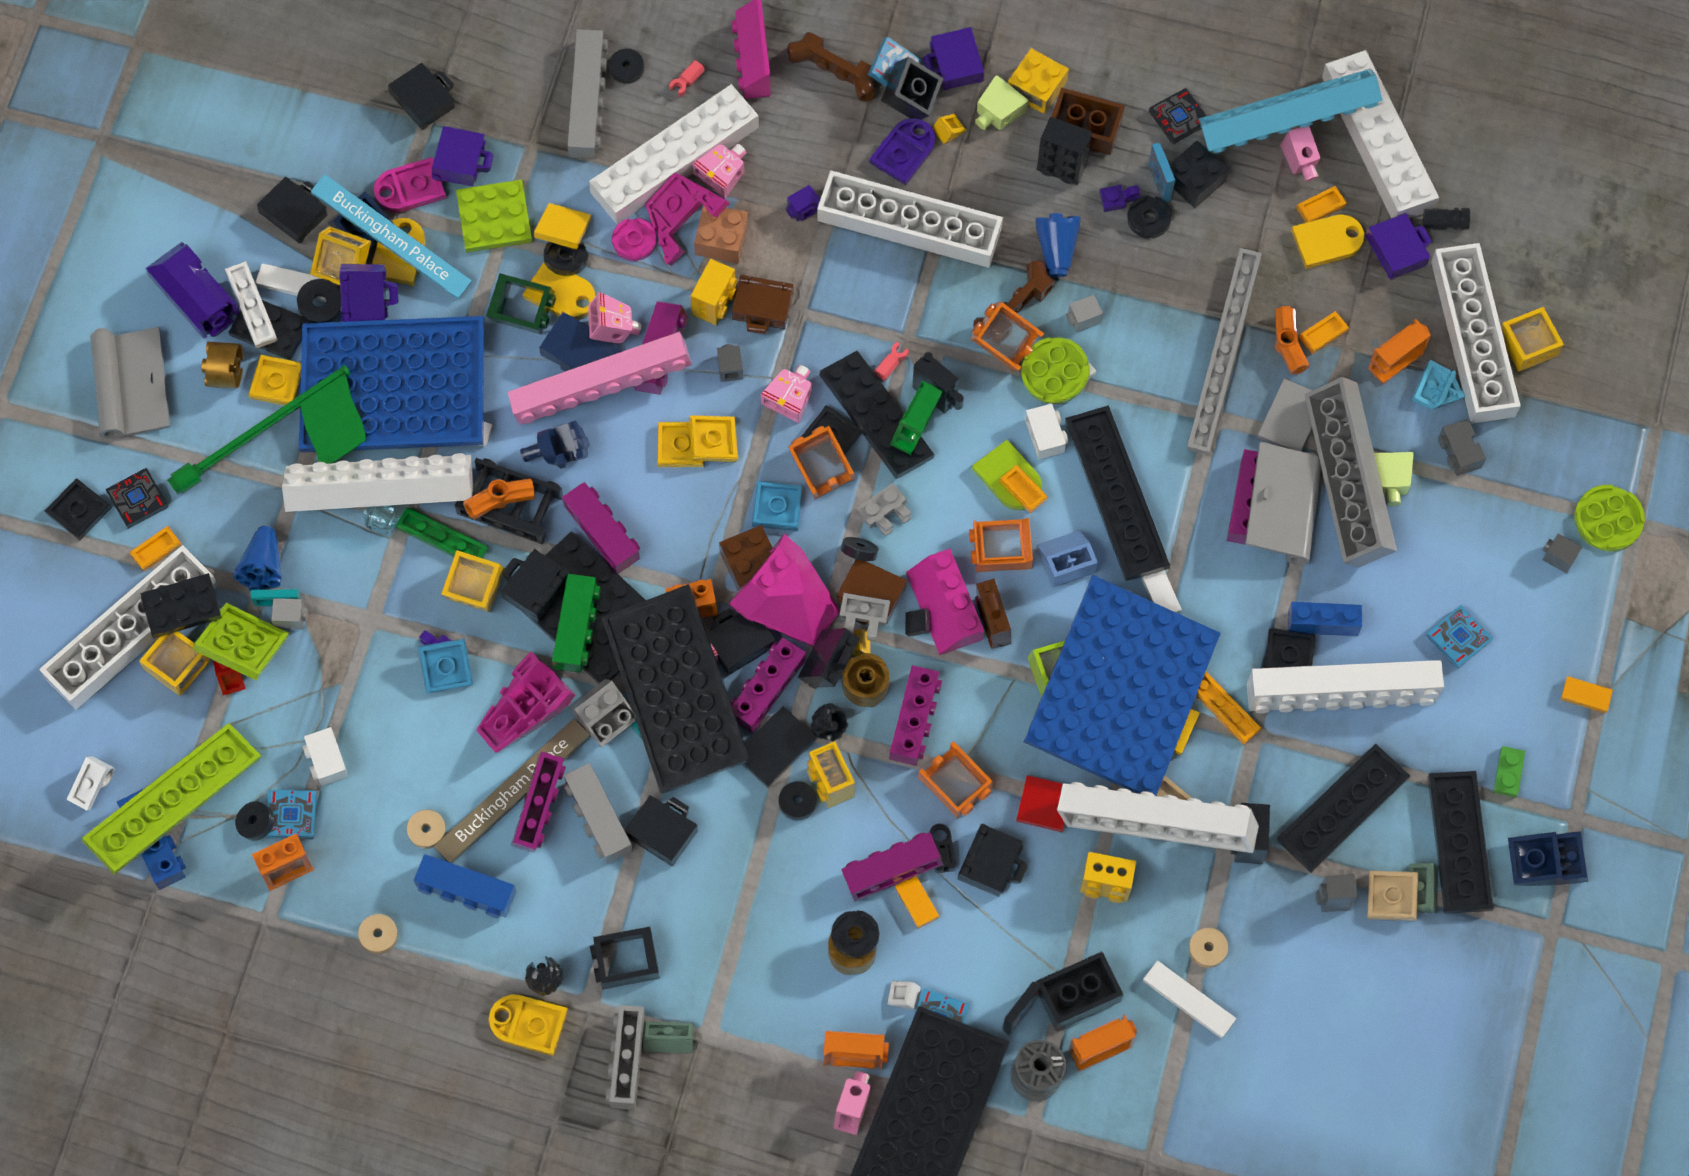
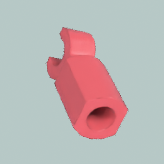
M694 60L679 75V79H674L670 82V90L672 91L675 87H681L678 91V96H684L686 88L690 87L705 72L703 65Z
M898 342L892 346L891 354H887L874 370L875 375L883 381H886L900 364L899 361H903L908 357L909 349H905L903 353L897 352L900 344Z

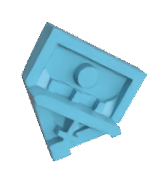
M1430 360L1426 364L1411 401L1433 410L1463 399L1465 394L1463 390H1460L1455 377V370L1451 372V370Z

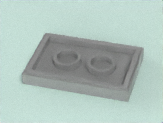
M1284 378L1257 438L1272 445L1301 452L1312 429L1305 394L1313 390Z

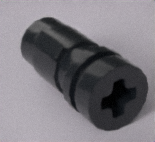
M1454 208V210L1424 209L1423 227H1432V230H1447V228L1469 230L1470 208H1461V210L1459 208Z

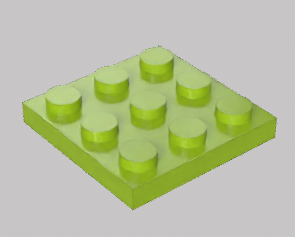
M522 179L456 189L466 253L532 243Z
M225 603L220 610L222 618L211 621L195 642L193 650L257 681L283 646L289 633Z

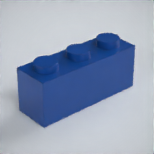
M1291 602L1288 610V631L1316 635L1358 636L1362 628V605Z

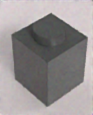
M726 344L717 348L721 382L743 379L740 346Z
M1557 534L1554 541L1549 538L1542 551L1546 552L1543 561L1567 574L1582 547Z

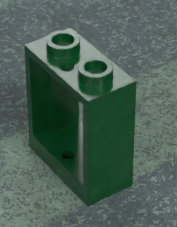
M499 273L486 316L490 321L542 335L543 329L548 327L550 319L548 313L550 308H553L555 305L556 295H554V290L549 286ZM511 285L543 293L534 323L502 315Z

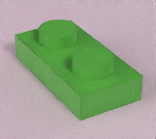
M1505 746L1500 748L1493 793L1514 798L1518 796L1525 751Z

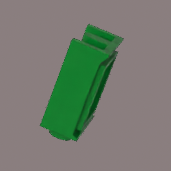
M924 381L921 382L897 427L890 445L911 455L933 415L943 392L932 384Z

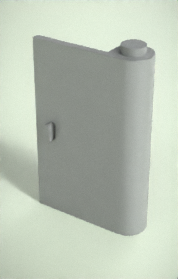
M155 327L116 336L106 328L96 329L90 335L100 437L115 439L169 428L170 418L160 328Z
M1264 442L1259 443L1245 545L1287 555L1286 560L1292 564L1305 565L1309 563L1322 469L1317 453H1304Z

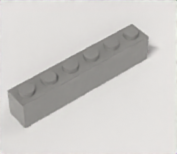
M577 29L568 136L569 157L596 158V150H600L601 137H597L598 130H602V117H599V111H603L604 98L600 97L601 91H605V78H602V72H606L607 60L603 58V53L608 52V39H604L602 30Z

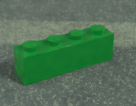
M568 574L552 658L553 669L582 673L583 665L587 666L589 652L585 650L587 643L591 644L593 632L589 628L590 623L595 622L596 608H593L594 600H599L600 586H597L596 577Z

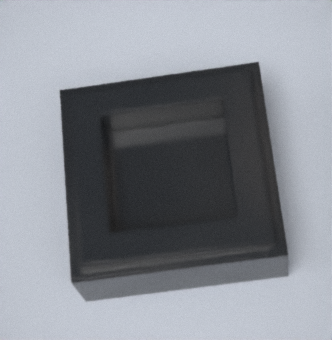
M921 609L905 612V634L907 636L930 633L929 610Z

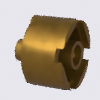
M207 341V359H203L201 364L202 372L206 373L205 387L239 388L243 375V368H240V360L244 361L242 345Z
M863 653L849 660L842 673V688L845 697L850 702L862 707H875L886 697L889 690L890 674L883 659L871 653Z
M854 928L849 931L848 935L851 939L858 940L862 937V932ZM830 934L828 956L832 966L837 971L845 975L861 974L873 965L877 946L866 957L859 959L847 958L835 949Z

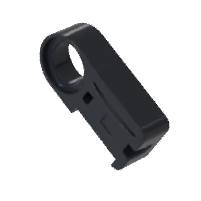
M935 824L931 827L930 833L944 864L935 868V873L953 872L956 870V860L950 829L944 824ZM936 830H943L947 837L944 841H936L933 838V833Z

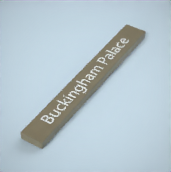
M573 718L434 846V849L447 862L454 863L526 796L536 761L541 751L564 758L565 761L590 738V734Z

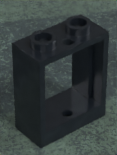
M651 926L593 937L594 945H590L592 960L597 959L598 968L594 969L596 983L601 982L602 989L660 979ZM643 938L648 969L606 977L601 946Z

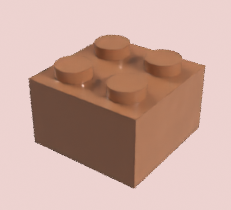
M703 205L694 241L695 255L739 263L748 227V212L725 208L716 218Z

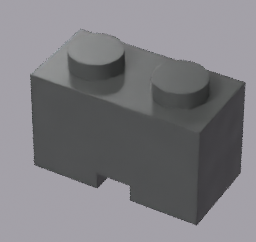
M1469 419L1444 426L1438 437L1440 447L1445 449L1448 455V465L1451 469H1454L1456 476L1482 468L1486 460L1480 444H1475L1472 437H1475V433Z
M1355 874L1325 876L1322 884H1319V890H1316L1317 905H1321L1322 912L1351 910L1353 903L1357 899Z

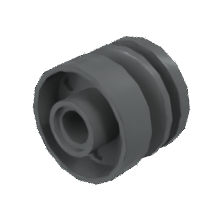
M1033 1040L1026 1043L1018 1051L1010 1070V1081L1014 1090L1022 1098L1030 1101H1043L1050 1098L1058 1090L1064 1077L1066 1059L1062 1051L1051 1042Z

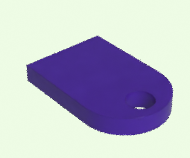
M916 118L900 121L870 157L869 163L906 186L934 149L935 134L933 129L925 121ZM917 128H921L925 131V133L921 136H917L913 133V131Z

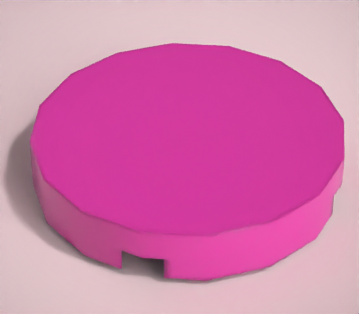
M641 218L625 219L617 224L613 230L612 244L614 251L626 260H643L651 255L656 247L657 237L654 228L649 222Z

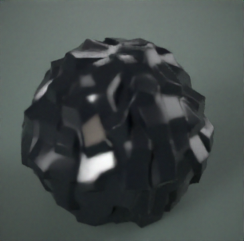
M833 703L823 704L815 711L811 718L813 732L820 739L833 742L841 738L846 728H848L846 713Z
M545 956L548 966L545 963H539L535 968L532 961L526 968L525 981L528 987L542 996L554 993L563 981V969L560 968L557 961Z

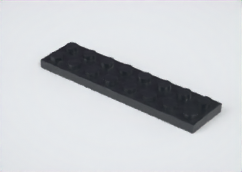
M1109 405L1065 418L1067 429L1125 582L1170 569V563Z

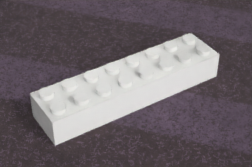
M1366 50L1325 64L1322 75L1324 82L1369 68L1377 76L1383 101L1378 102V105L1366 109L1363 106L1356 108V112L1343 115L1342 112L1340 115L1391 218L1406 213L1410 219L1423 214L1424 209H1435L1439 196Z
M731 84L589 181L590 193L612 220L619 224L646 206L645 204L675 172L687 178L693 173V163L713 148L722 144L729 149L759 128L758 114Z
M831 170L817 210V221L988 268L990 267L1001 233L1003 217Z
M1480 243L1435 249L1431 263L1462 389L1465 394L1470 422L1473 424L1516 417L1520 409V402Z
M457 453L452 456L443 457L441 455H432L427 458L411 456L406 459L385 458L379 461L364 459L359 462L339 461L331 464L317 462L313 465L292 464L286 466L282 484L285 512L465 501L472 497L473 492L471 455Z
M182 545L39 669L48 683L77 710L158 639H153L140 593L207 573L210 574L215 589L218 585L214 576Z
M1441 660L1252 669L1247 682L1249 711H1256L1259 714L1268 713L1270 710L1291 712L1293 709H1303V711H1314L1317 708L1337 710L1340 707L1360 709L1364 706L1372 705L1374 708H1383L1396 704L1398 707H1407L1415 703H1420L1421 706H1430L1437 702L1444 689Z
M1072 782L1071 784L1063 783L1057 809L1067 827L1249 853L1254 851L1259 827L1252 810L1244 805L1231 807L1217 801H1212L1209 804L1202 803V801L1195 798L1180 800L1172 795L1159 797L1150 792L1137 794L1123 788L1115 791L1108 790L1107 787L1095 785L1093 788L1086 787L1078 782Z

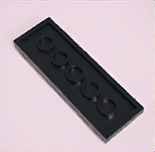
M858 351L820 370L819 376L853 422L860 428L861 433L895 479L934 458L935 454L922 437H920L911 455L890 445L904 412Z
M1374 744L1277 838V841L1312 873L1410 778V775L1377 744Z
M1476 771L1429 773L1427 778L1444 914L1493 911L1494 906Z

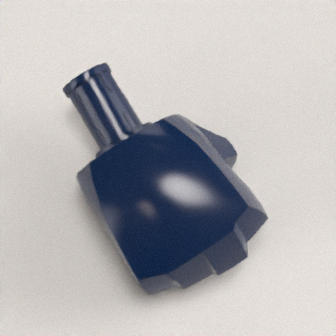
M572 421L553 429L549 428L538 432L537 444L520 449L521 457L525 463L543 457L548 464L562 469L566 467L568 462L587 458L590 444L583 429L576 421Z

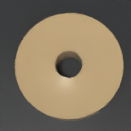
M421 810L409 819L407 834L415 846L421 849H431L445 836L446 826L443 818L437 812ZM425 826H429L431 828L430 831L426 833L423 832L422 829Z
M374 914L367 917L361 923L358 936L364 949L373 954H382L395 946L398 939V930L390 917L383 914ZM376 931L383 932L380 937L374 936Z
M1213 928L1198 930L1192 936L1189 943V954L1192 960L1205 968L1220 965L1228 953L1227 939L1220 931ZM1209 944L1213 950L1207 951L1204 946Z

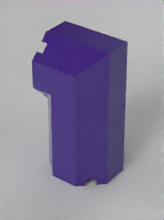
M181 242L145 269L151 280L203 339L207 338L206 334L215 337L231 326L233 323L232 315L235 314L237 316L239 313L238 306L206 268L201 270L202 262L187 244L184 245Z

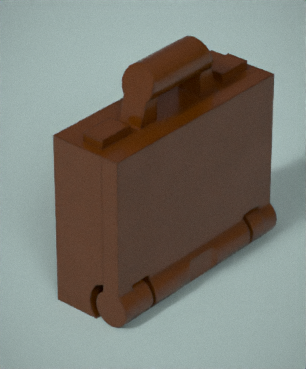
M740 274L732 309V320L746 322L747 332L765 335L770 327L785 330L794 293V284Z
M855 559L837 594V601L842 603L844 593L889 600L888 624L907 587V580L867 561ZM856 621V622H858V623H860V624H862V625H866V624L868 623V622Z
M995 578L977 583L975 601L984 623L990 648L994 649L1011 644V628Z

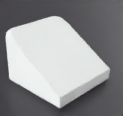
M892 981L887 1004L916 1010L921 987L914 982Z

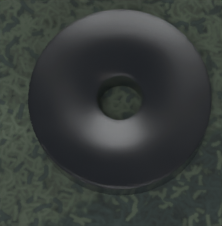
M633 49L618 50L609 60L610 74L617 82L623 84L634 83L644 73V60ZM626 64L630 65V67L624 68L623 66Z
M846 537L841 545V551L845 555L861 561L876 560L879 548L874 543L857 537Z
M800 781L785 785L780 791L778 799L779 808L783 815L797 821L810 817L815 811L817 804L816 793L813 788L807 783ZM795 798H800L802 802L800 804H795L793 800Z
M249 802L239 810L236 816V829L241 836L248 840H261L272 830L274 814L268 806L261 802Z

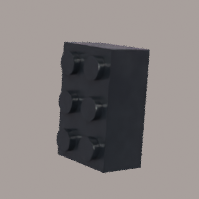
M1050 116L1040 138L1036 170L1045 176L1059 178L1067 184L1073 183L1078 185L1088 162L1092 131Z
M1103 951L1036 980V983L1041 986L1039 998L1055 1031L1120 1003L1124 995Z

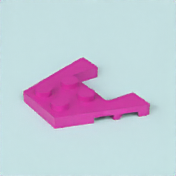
M676 172L645 204L653 228L657 231L658 243L662 246L665 255L663 257L664 261L670 266L685 252L673 235L703 204L709 213L717 218L730 204L724 198Z

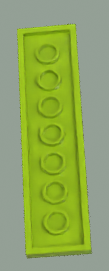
M228 723L83 836L82 842L115 875L261 759V755Z

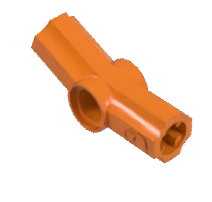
M1290 306L1276 308L1275 349L1281 354L1291 375L1303 373V371L1309 368V363L1297 341L1295 309ZM1282 339H1288L1291 343H1284Z
M531 479L511 482L494 480L487 489L465 500L463 505L470 518L475 520L493 509L504 508L508 503L534 500L533 482ZM494 493H502L503 495L497 496Z

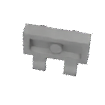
M894 483L856 508V512L871 529L876 525L885 537L893 532L891 529L893 525L886 518L893 512L903 524L911 519V512L905 506L907 499Z
M844 593L840 610V618L846 619L844 628L854 634L856 621L868 622L867 640L876 641L879 624L886 625L890 601Z

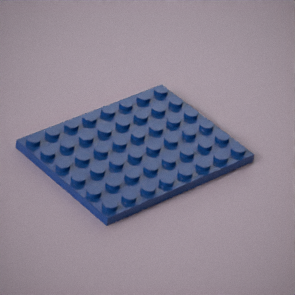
M484 316L302 324L300 395L340 369L341 365H345L350 371V376H347L351 397L363 422L366 434V442L357 446L355 450L484 445ZM300 407L299 450L300 452H316L306 431Z
M1092 575L1023 742L1134 793L1150 792L1157 796L1221 633Z

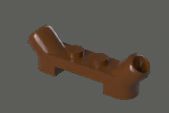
M806 32L800 41L788 44V56L792 63L810 60L820 69L828 70L835 74L838 79L846 80L853 84L858 100L866 102L875 97L874 83L876 80L868 75L871 68L870 64L862 60L857 66L824 49V39L811 32Z
M1032 261L1027 265L1028 283L1023 288L1021 286L1017 288L1012 295L1013 298L1008 303L1004 302L1006 306L1017 314L1033 297L1041 303L1055 286L1056 282L1047 275L1046 264L1042 261ZM998 313L981 339L990 338L995 344H1001L1011 334L1012 323L1001 313ZM976 317L973 322V328L978 322H982L985 317Z

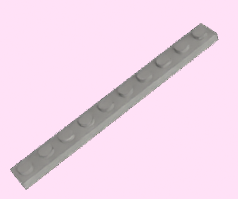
M1243 248L1239 250L1187 446L1189 451L1209 456L1262 253Z

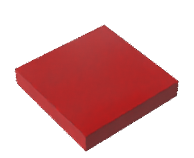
M1027 775L1016 822L1062 833L1064 821L1057 809L1063 784Z

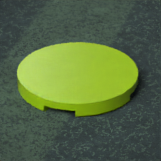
M1050 337L1042 339L1031 346L1032 351L1028 356H1024L1021 368L1023 383L1027 391L1041 402L1048 404L1066 403L1077 397L1084 390L1088 382L1090 367L1087 356L1083 349L1070 339Z
M1609 484L1599 485L1591 488L1581 497L1575 509L1574 521L1578 533L1589 545L1599 550L1613 552L1624 550L1637 541L1644 527L1645 513L1640 501L1631 492Z

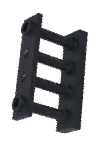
M476 458L474 461L476 470L480 473L473 486L472 496L482 491L489 475L505 482L531 479L534 491L542 493L544 496L533 521L530 522L523 521L520 518L526 501L516 502L512 512L508 515L500 513L498 509H493L475 520L467 514L463 505L464 501H456L455 509L457 515L543 544L546 535L541 525L552 498L562 501V488L555 482H544L496 465L490 459L484 458L482 460ZM495 493L497 496L503 495L502 493Z

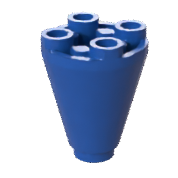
M1061 213L1049 214V218H1036L1037 235L1047 270L1050 271L1051 277L1068 276L1080 229L1079 216L1063 218Z
M261 526L257 529L235 568L234 579L248 587L250 592L251 590L277 588L281 584L282 574L276 531L269 526Z

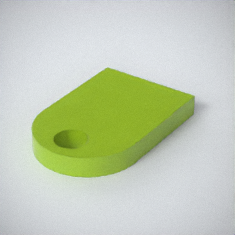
M1005 440L972 465V470L1004 506L1013 510H1025L999 482L1000 478L1017 465L1041 490L1042 482L1040 476L1008 440Z

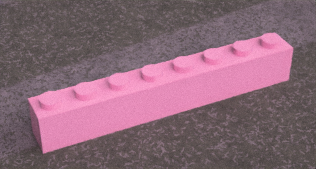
M677 332L508 391L513 415L520 425L529 424L536 419L552 416L556 412L575 408L577 405L588 401H595L599 397L618 393L620 390L631 386H638L642 382L661 378L665 374L674 371H681L691 366L692 363L686 342L681 333Z

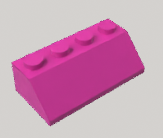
M752 0L736 10L735 20H731L732 33H737V39H734V51L739 52L740 58H736L737 72L741 71L742 77L738 78L739 91L744 92V99L771 97L770 70L761 0Z
M951 549L926 557L906 572L920 609L930 611V634L939 655L983 640V626Z

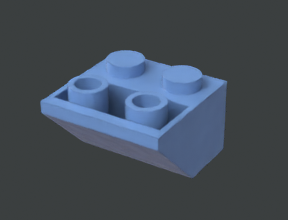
M1080 531L1036 545L1052 587L1096 573L1098 561L1090 542Z

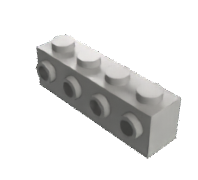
M588 763L565 774V783L562 786L568 797L573 796L576 802L573 804V808L578 818L583 816L586 822L583 825L588 838H594L596 845L593 847L598 858L603 857L606 864L632 852V845L591 764Z
M619 1005V1013L614 1014L613 1028H617L616 1038L612 1037L611 1052H614V1062H609L608 1076H612L611 1086H607L606 1100L610 1101L611 1108L636 1110L645 1020L644 1007Z

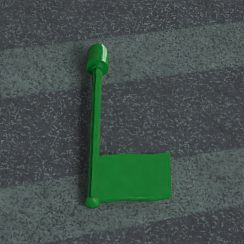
M341 365L340 369L197 465L193 464L191 466L189 462L170 474L171 477L167 481L177 495L181 492H187L202 481L200 476L203 475V472L300 407L305 428L317 453L318 461L326 464L337 462L355 450L357 446L366 442L364 425L354 405L349 389L347 376H350V371L348 367Z

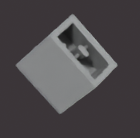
M604 679L568 707L579 724L600 747H603L636 721L633 710L613 681Z

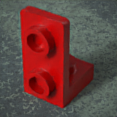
M213 660L215 674L223 695L246 689L241 673Z

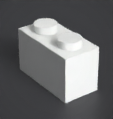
M1053 404L1026 410L1025 422L1038 460L1065 453L1068 437L1065 431H1061L1059 425L1061 424V417L1059 411L1054 410Z
M331 727L304 736L306 745L302 747L306 758L312 759L313 766L310 767V771L314 780L319 779L321 786L349 777Z

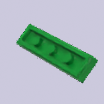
M408 507L396 524V529L452 557L455 556L458 550L484 558L489 550L488 546Z

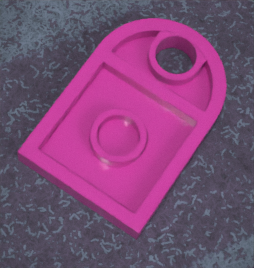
M433 157L382 173L374 184V194L377 203L386 211L398 213L446 199L441 180L435 181L432 179ZM384 190L392 192L387 198L380 196V193Z

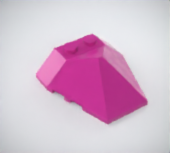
M783 534L769 551L771 554L751 580L740 588L729 602V605L747 620L756 621L771 630L775 629L790 638L813 647L821 631L828 629L840 613V609L802 548L787 535Z
M532 651L513 670L511 675L514 678L507 688L503 687L500 691L502 697L495 707L491 705L476 729L496 753L546 724L567 707L576 696L562 679Z

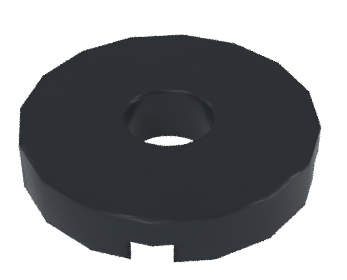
M1149 195L1135 199L1130 205L1127 221L1131 230L1138 236L1157 238L1169 229L1172 213L1169 205L1163 199L1156 196L1155 198L1149 197ZM1152 213L1156 218L1149 221L1143 215Z
M581 241L577 249L548 242L544 248L543 259L547 268L555 274L572 276L585 269L588 262V253ZM567 253L571 255V257L564 258L561 256V254Z
M310 280L298 291L296 299L298 311L304 319L311 323L330 322L341 311V293L337 286L329 280ZM319 296L326 300V303L320 307L313 303V300Z
M850 910L836 918L832 925L831 939L833 946L841 955L847 958L859 959L868 956L875 950L878 945L880 932L877 922L870 914L860 910ZM851 929H859L862 932V937L858 940L851 939L848 935Z

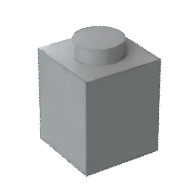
M1094 295L1070 303L1068 313H1066L1069 325H1073L1076 332L1101 324L1103 312Z
M273 599L271 620L273 625L280 629H303V622L308 620V608L304 607L302 599Z

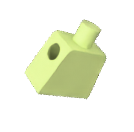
M996 75L978 101L977 112L980 116L975 122L982 130H985L990 124L994 125L997 129H1003L1027 111L1028 99Z
M1413 452L1374 453L1383 493L1387 498V505L1398 506L1401 504L1400 495L1408 494L1411 486Z

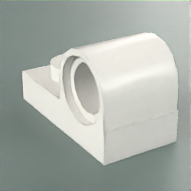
M94 756L86 757L67 800L85 810H91L100 788L105 787L112 779L115 771L114 767Z

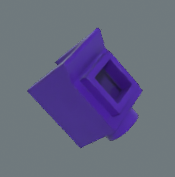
M809 184L787 197L786 211L791 219L795 218L797 222L800 220L804 221L817 212L821 199Z

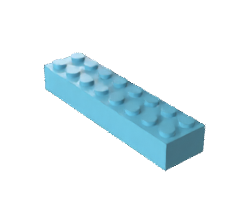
M1369 68L1199 118L1208 151L1218 153L1226 150V146L1234 144L1235 147L1247 144V140L1266 139L1270 137L1269 134L1278 132V134L1291 131V127L1298 125L1300 128L1313 124L1312 121L1315 120L1328 121L1335 118L1334 115L1342 112L1343 115H1348L1356 112V108L1363 106L1366 109L1377 106L1378 102L1383 101L1377 76Z

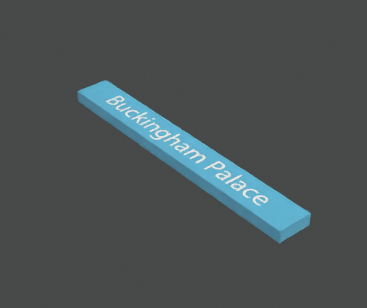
M324 174L311 190V194L456 299L460 298L472 280Z

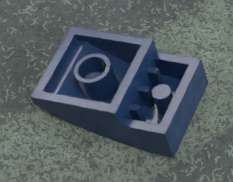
M564 312L561 313L539 347L541 356L560 365V369L565 372L622 352L611 342L591 339L589 327Z
M1581 831L1562 834L1549 832L1508 838L1514 885L1545 886L1588 882Z

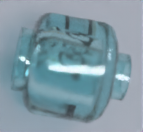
M389 505L366 507L362 515L365 518L366 528L380 535H385L388 532L392 533L399 521L396 509Z

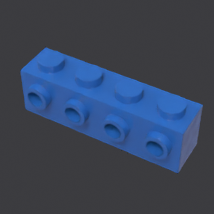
M142 790L117 801L119 808ZM164 835L141 854L159 890L186 878L182 871L186 869V866L181 856L176 857L173 849L177 847L171 835L167 837Z
M424 854L414 878V883L421 893L427 895L435 893L441 895V899L451 903L456 900L463 903V906L468 909L476 910L479 908L485 910L487 915L494 918H499V916L507 917L516 894L514 884Z

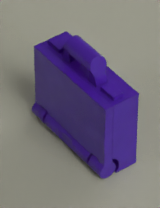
M971 27L931 36L929 45L932 53L923 57L924 67L943 78L941 84L943 90L984 81V70ZM933 59H935V61H936L937 69H934V66H933V63H932V60H933Z
M443 126L432 166V179L473 187L474 182L477 181L478 172H489L494 158L491 152L484 150L486 140H484L485 134ZM481 157H484L483 165H479Z
M1406 213L1368 227L1365 236L1390 280L1427 266L1431 257L1426 248L1432 243V240L1423 226L1413 227Z
M341 264L339 274L342 322L386 320L388 318L387 306L397 304L399 298L398 285L394 282L385 281L387 278L385 265ZM386 288H389V299H386Z

